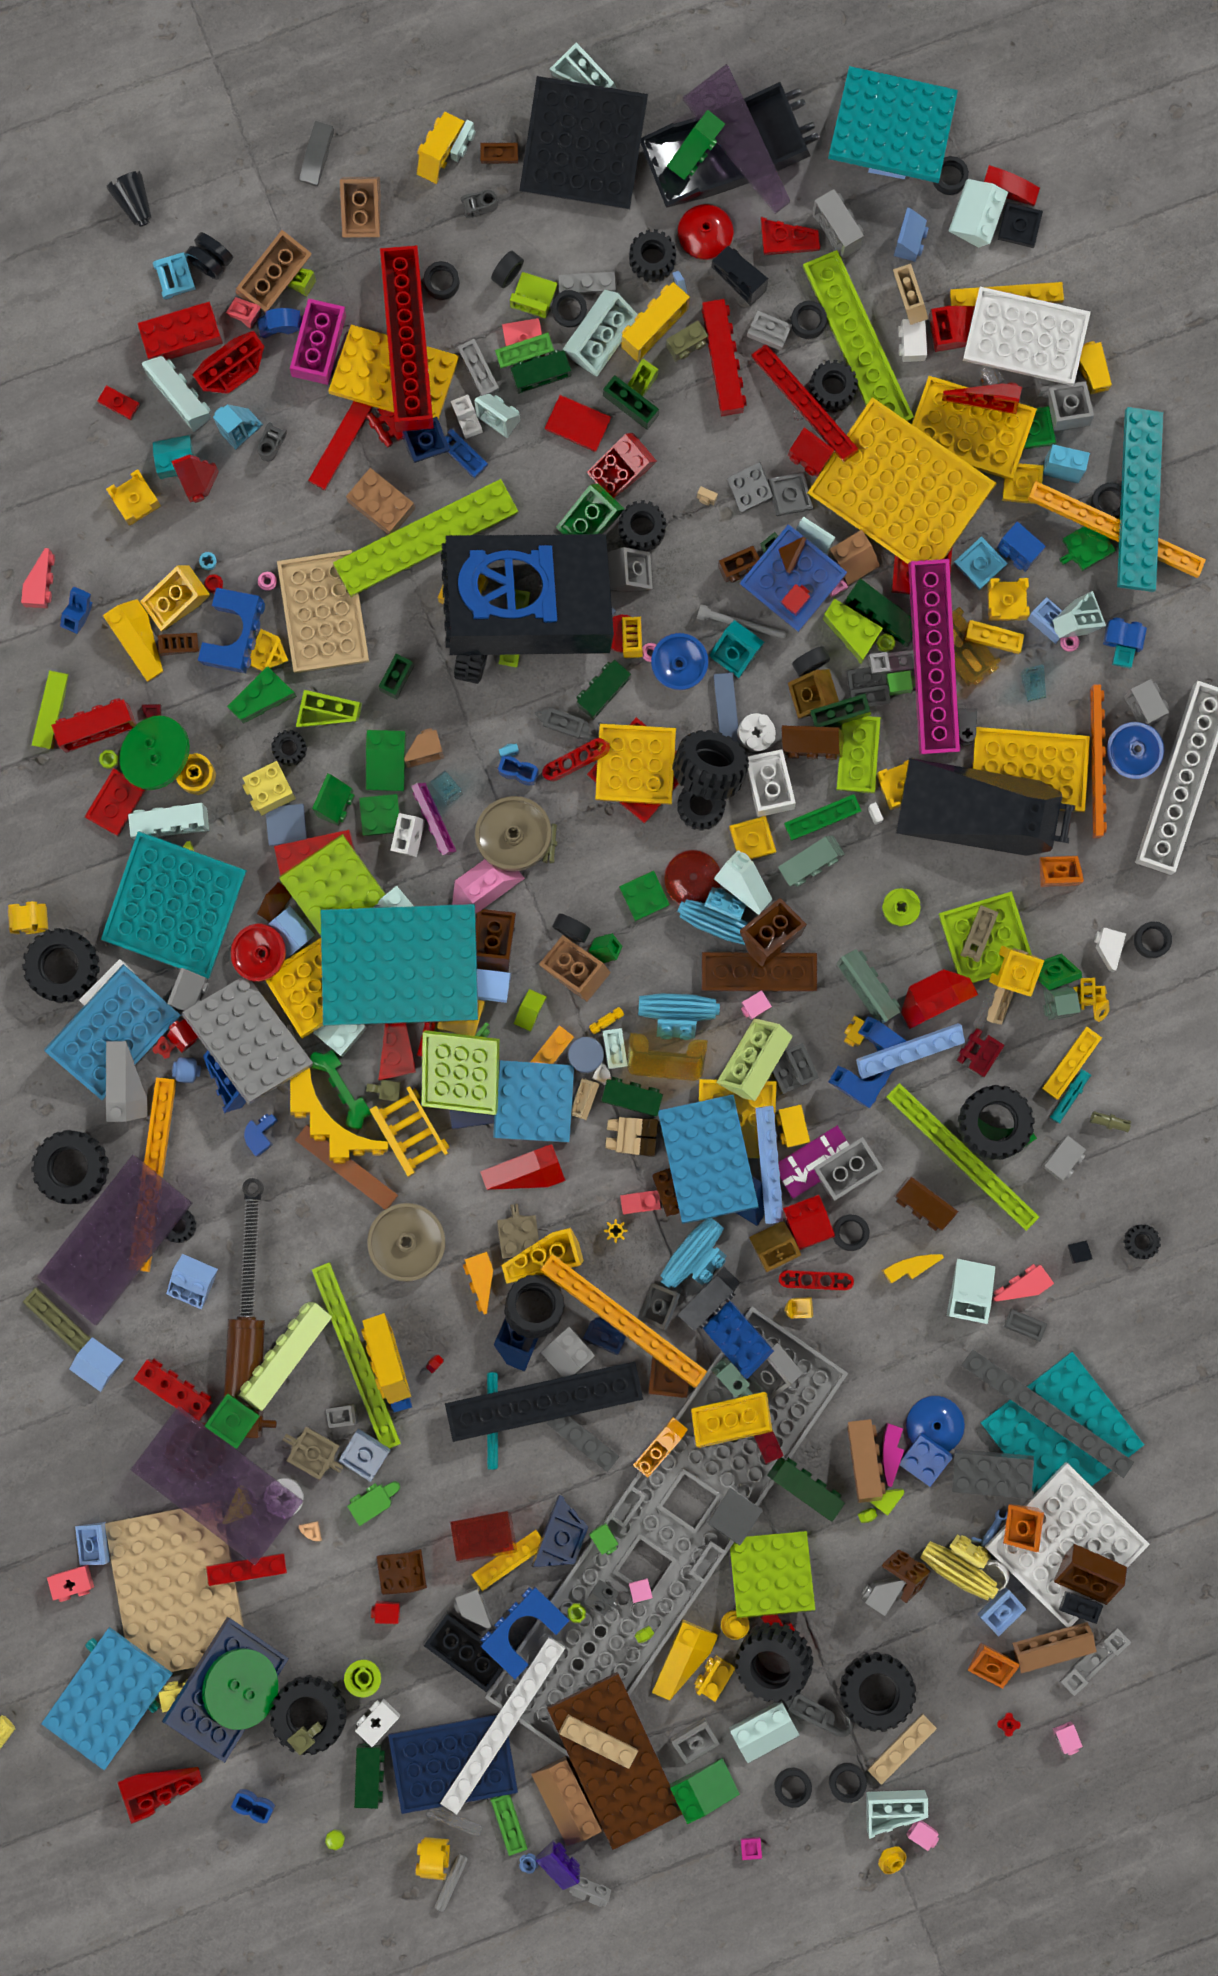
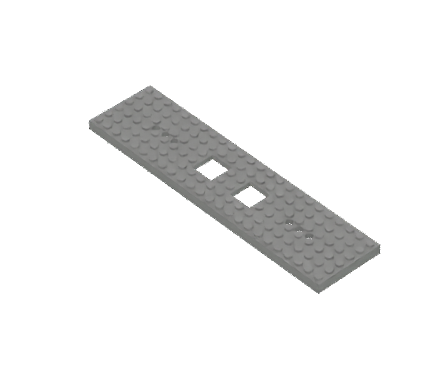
M751 1306L745 1314L746 1319L771 1347L778 1343L803 1373L789 1387L768 1401L772 1430L784 1456L782 1458L786 1460L789 1457L791 1459L848 1373ZM722 1351L719 1352L703 1379L693 1390L675 1417L677 1421L688 1429L683 1438L648 1478L640 1471L637 1472L603 1522V1524L607 1523L617 1539V1550L609 1555L606 1553L602 1555L593 1540H591L551 1598L550 1602L567 1618L568 1608L573 1603H581L586 1608V1617L580 1623H573L570 1620L557 1635L541 1620L537 1619L516 1650L529 1665L516 1679L506 1670H503L485 1695L487 1700L502 1709L547 1638L551 1637L563 1645L565 1650L518 1722L568 1757L569 1755L546 1707L616 1672L619 1673L630 1696L734 1543V1541L729 1540L728 1537L707 1524L727 1491L731 1488L756 1506H759L775 1482L767 1474L778 1459L766 1464L754 1436L741 1438L735 1442L728 1441L702 1448L696 1447L691 1409L735 1399V1396L711 1371V1368L724 1357L727 1358ZM750 1378L746 1379L750 1384L748 1389L753 1394L761 1393ZM684 1474L716 1495L695 1528L663 1507ZM641 1539L672 1562L652 1589L653 1598L633 1603L629 1583L633 1581L620 1573L619 1569ZM599 1580L619 1592L616 1598L618 1604L613 1611L609 1610L605 1616L585 1604L590 1592ZM649 1625L654 1632L653 1637L647 1642L638 1643L634 1636L635 1633ZM598 1626H603L606 1629V1634L602 1637L595 1634V1629ZM588 1642L595 1645V1650L592 1653L584 1651V1645ZM575 1659H581L584 1662L582 1669L577 1670L573 1667L572 1663Z

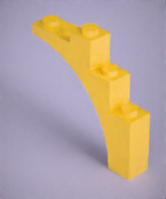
M1095 341L1087 342L1082 348L1078 369L1086 381L1090 395L1109 391L1112 383L1102 343H1095Z
M310 1068L290 1079V1113L295 1118H306V1115H310V1138H314L315 1141H325L326 1138H329L330 1161H334L336 1164H343L345 1160H349V1153H353L354 1156H363L365 1153L381 1156L384 1155V1152H388L387 1141H376L357 1136L345 1130L328 1115L315 1094Z

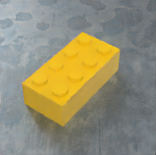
M674 282L670 286L666 285L661 290V295L649 302L647 305L648 309L644 313L640 312L635 317V322L631 326H626L621 333V348L637 362L646 355L689 309L690 296Z
M385 1313L362 1320L364 1328L361 1329V1332L367 1343L366 1350L369 1357H371V1368L376 1375L375 1382L382 1398H386L388 1403L392 1404L412 1397L395 1336Z

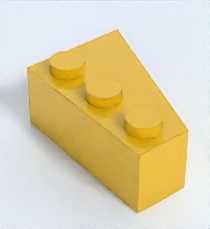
M444 112L441 118L438 117L436 119L433 131L430 130L428 132L426 142L424 144L421 143L418 148L417 175L437 184L439 170L441 167L445 169L447 165L445 160L449 156L464 126V120L447 112Z

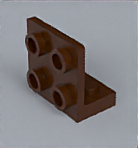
M421 1549L377 1556L382 1595L411 1593L427 1588Z
M897 1550L882 1564L883 1568L906 1582L901 1590L903 1594L900 1598L905 1603H908L922 1590L931 1572L923 1563L917 1562L909 1554L901 1550Z

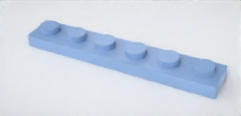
M957 1023L856 1059L859 1076L864 1079L963 1044L965 1040L962 1025Z
M763 1106L755 1108L765 1222L766 1224H773L783 1221L782 1192L780 1187L773 1106Z

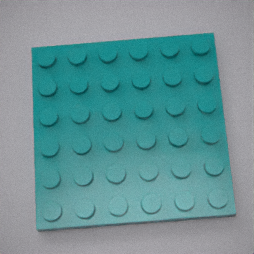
M849 66L828 159L939 183L958 90Z
M138 831L101 940L210 979L247 870Z
M1072 1351L1026 1386L1128 1458L1144 1446L1137 1434ZM1010 1399L980 1422L1003 1453L1034 1456L1032 1482L1034 1494L1065 1462L1091 1487L1112 1471Z

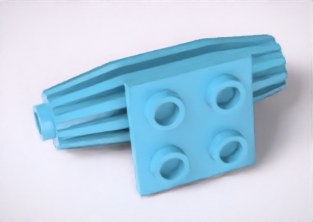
M712 887L705 903L687 899L685 903L681 901L677 911L680 913V918L704 932L726 941L745 945L740 930L748 924V922L741 919L746 904L736 896L726 893L721 888Z
M660 993L639 996L638 1015L658 1019L656 1037H661L662 1039L675 1037L681 1040H690L695 1038L697 1021L715 1019V1016L719 1015L720 1004L716 1003V999L697 995Z
M713 1218L705 1219L688 1235L671 1256L660 1275L663 1278L661 1282L669 1289L671 1286L676 1288L692 1273V1278L702 1286L704 1283L710 1282L713 1278V1272L717 1268H721L726 1261L727 1255L717 1247L713 1249L724 1228Z

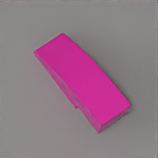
M886 1423L882 1441V1468L886 1485L892 1487L904 1453V1449L897 1447L903 1428Z

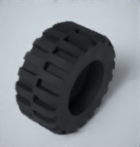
M698 730L696 733L692 732L685 736L678 746L672 764L673 774L680 786H684V789L694 793L693 795L704 797L707 800L710 798L713 800H720L722 798L724 800L737 794L748 771L749 759L744 748H741L740 744L737 741H733L730 736L726 737L722 735L723 733H714L712 730H707L706 732Z
M54 928L53 931H44V934L41 936L37 935L34 938L33 944L29 943L27 946L29 950L23 956L25 964H22V970L25 971L24 978L29 983V987L39 996L56 1003L74 1002V999H80L91 988L92 984L97 982L98 978H96V975L100 972V967L98 966V962H100L99 956L96 955L94 946L91 945L88 939L70 929ZM58 948H67L73 951L78 958L77 973L66 983H54L47 978L44 971L46 958L52 951Z
M992 1085L981 1088L965 1100L966 1102L962 1105L960 1115L958 1116V1131L962 1135L961 1140L964 1144H967L971 1152H975L977 1156L987 1158V1160H1003L1019 1153L1029 1143L1030 1137L1034 1132L1033 1124H1035V1118L1032 1117L1033 1110L1032 1107L1028 1106V1100L1019 1095L1020 1092L1011 1090L1010 1087L1005 1085ZM1001 1105L1012 1114L1014 1128L1006 1139L993 1141L981 1133L978 1127V1118L985 1107Z
M64 1130L63 1132L53 1133V1136L45 1138L43 1140L44 1143L37 1147L36 1156L33 1155L32 1158L34 1166L31 1167V1172L34 1173L35 1177L33 1180L39 1186L38 1190L44 1193L48 1199L61 1204H81L84 1201L91 1200L95 1194L101 1191L102 1185L106 1184V1175L109 1174V1168H107L109 1160L105 1155L104 1147L100 1146L99 1141L90 1135L79 1131ZM68 1149L80 1151L86 1157L88 1163V1171L85 1178L79 1184L73 1186L60 1183L55 1178L53 1172L56 1157L62 1151Z
M767 1622L763 1623L761 1627H754L751 1632L746 1634L735 1657L736 1674H740L738 1677L740 1683H744V1688L748 1692H753L754 1697L764 1698L763 1701L766 1702L774 1700V1703H781L782 1699L789 1701L792 1697L799 1695L801 1690L804 1689L813 1669L812 1650L810 1646H806L808 1641L805 1637L801 1638L799 1636L800 1632L796 1629L794 1631L789 1629L790 1626L786 1624L780 1626V1623L773 1622L770 1625ZM772 1651L780 1654L787 1660L791 1671L777 1674L767 1670L761 1664L758 1653Z
M873 1652L871 1655L868 1653L862 1655L863 1657L854 1659L853 1663L846 1667L844 1676L842 1675L841 1686L839 1687L841 1703L850 1719L863 1729L867 1728L873 1732H876V1730L886 1732L889 1728L895 1729L900 1722L904 1723L907 1720V1715L913 1711L912 1706L916 1702V1686L913 1678L901 1661L893 1658L891 1655L886 1653L884 1655L879 1652ZM872 1674H884L895 1684V1699L885 1709L871 1710L861 1702L859 1696L860 1685L864 1679Z
M306 1675L302 1678L301 1676L297 1677L291 1682L289 1681L279 1691L277 1697H275L272 1703L274 1706L270 1710V1725L274 1729L273 1734L275 1738L278 1737L279 1743L283 1747L287 1746L289 1751L294 1753V1748L287 1741L289 1737L298 1731L290 1718L292 1705L302 1697H313L325 1706L327 1720L321 1731L313 1736L316 1742L301 1755H306V1753L315 1755L319 1751L327 1750L329 1746L337 1741L346 1723V1702L340 1695L341 1691L335 1688L331 1681L328 1680L327 1682L320 1676L316 1678L312 1677V1675Z

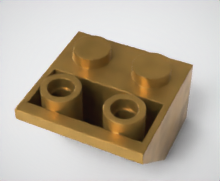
M784 1221L749 1237L765 1272H769L801 1256L800 1250Z

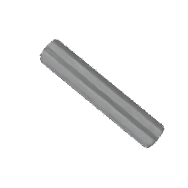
M458 1854L435 1904V1909L441 1912L445 1911L468 1860L465 1855Z

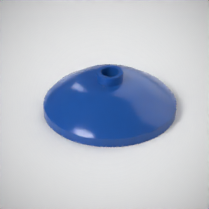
M675 633L664 637L656 645L652 653L651 666L655 677L661 684L674 690H686L696 686L704 678L708 668V655L705 647L698 639L688 634ZM676 662H682L683 666L677 667Z
M1128 722L1119 726L1111 734L1107 744V756L1110 764L1119 774L1127 778L1140 779L1151 775L1159 768L1164 757V744L1160 734L1152 726L1143 722ZM1137 745L1141 746V752L1136 750Z
M925 1397L916 1402L908 1413L906 1430L912 1443H914L920 1433H923L949 1452L959 1444L964 1434L965 1423L962 1412L954 1402L945 1397ZM936 1422L940 1423L938 1430H935L933 1427Z

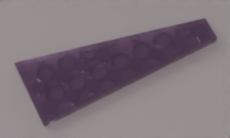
M726 64L685 95L683 101L698 120L709 110L725 123L724 127L715 137V140H717L719 146L776 214L790 203V199L731 70Z

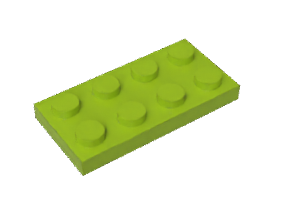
M867 716L841 724L844 740L842 758H839L836 790L875 793L881 717Z

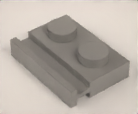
M757 311L747 337L781 351L792 324Z

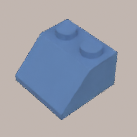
M908 207L894 256L915 262L917 255L921 256L924 245L921 244L922 238L926 239L929 228L925 227L927 220Z

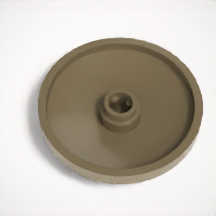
M511 796L491 803L482 812L476 824L475 839L481 855L489 864L504 871H521L534 866L545 856L551 844L552 828L546 812L536 802L524 797Z
M403 1203L391 1206L377 1216L370 1227L367 1243L370 1258L379 1271L395 1280L413 1281L427 1276L438 1266L445 1251L446 1241L443 1227L431 1211L416 1204Z

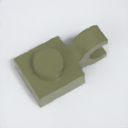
M381 1080V1086L367 1084L366 1091L379 1093V1099L398 1101L401 1082Z
M316 1722L308 1730L302 1726L287 1741L300 1756L316 1742L313 1736L321 1731L323 1727L319 1722Z

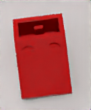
M945 306L930 310L928 317L935 352L966 347L975 306Z
M627 433L587 473L596 484H599L615 498L643 476L657 460L634 433Z

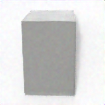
M356 1403L326 1409L329 1428L359 1423Z

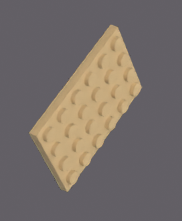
M352 550L277 561L294 673L369 662L359 593L350 597L333 565L334 561L353 553Z

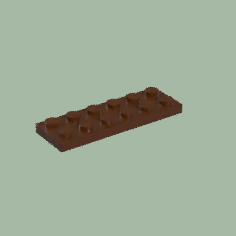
M702 952V991L762 990L763 992H817V953H779L762 967L746 952Z

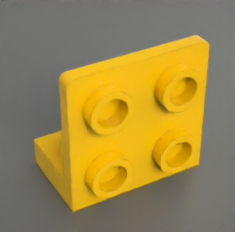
M717 1655L714 1658L710 1657L705 1664V1673L703 1675L700 1674L694 1683L696 1694L700 1696L702 1693L715 1702L735 1670V1666Z

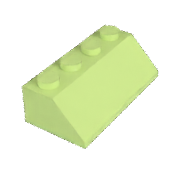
M754 1018L716 1083L742 1098L755 1101L793 1036L780 1024Z

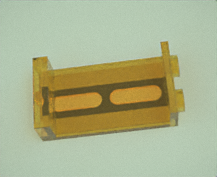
M958 607L952 612L955 670L968 687L971 684L976 686L984 680L982 676L986 673L991 675L999 669L998 665L1001 660L1000 658L995 659L985 645L964 640L968 622L963 617L964 611L961 607Z

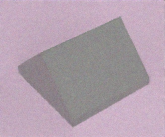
M705 1717L671 1737L672 1744L686 1764L720 1745Z

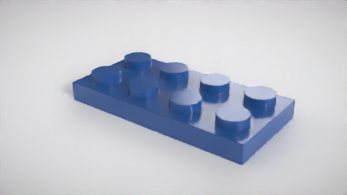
M731 1301L726 1303L703 1327L705 1332L746 1379L774 1352L771 1346Z

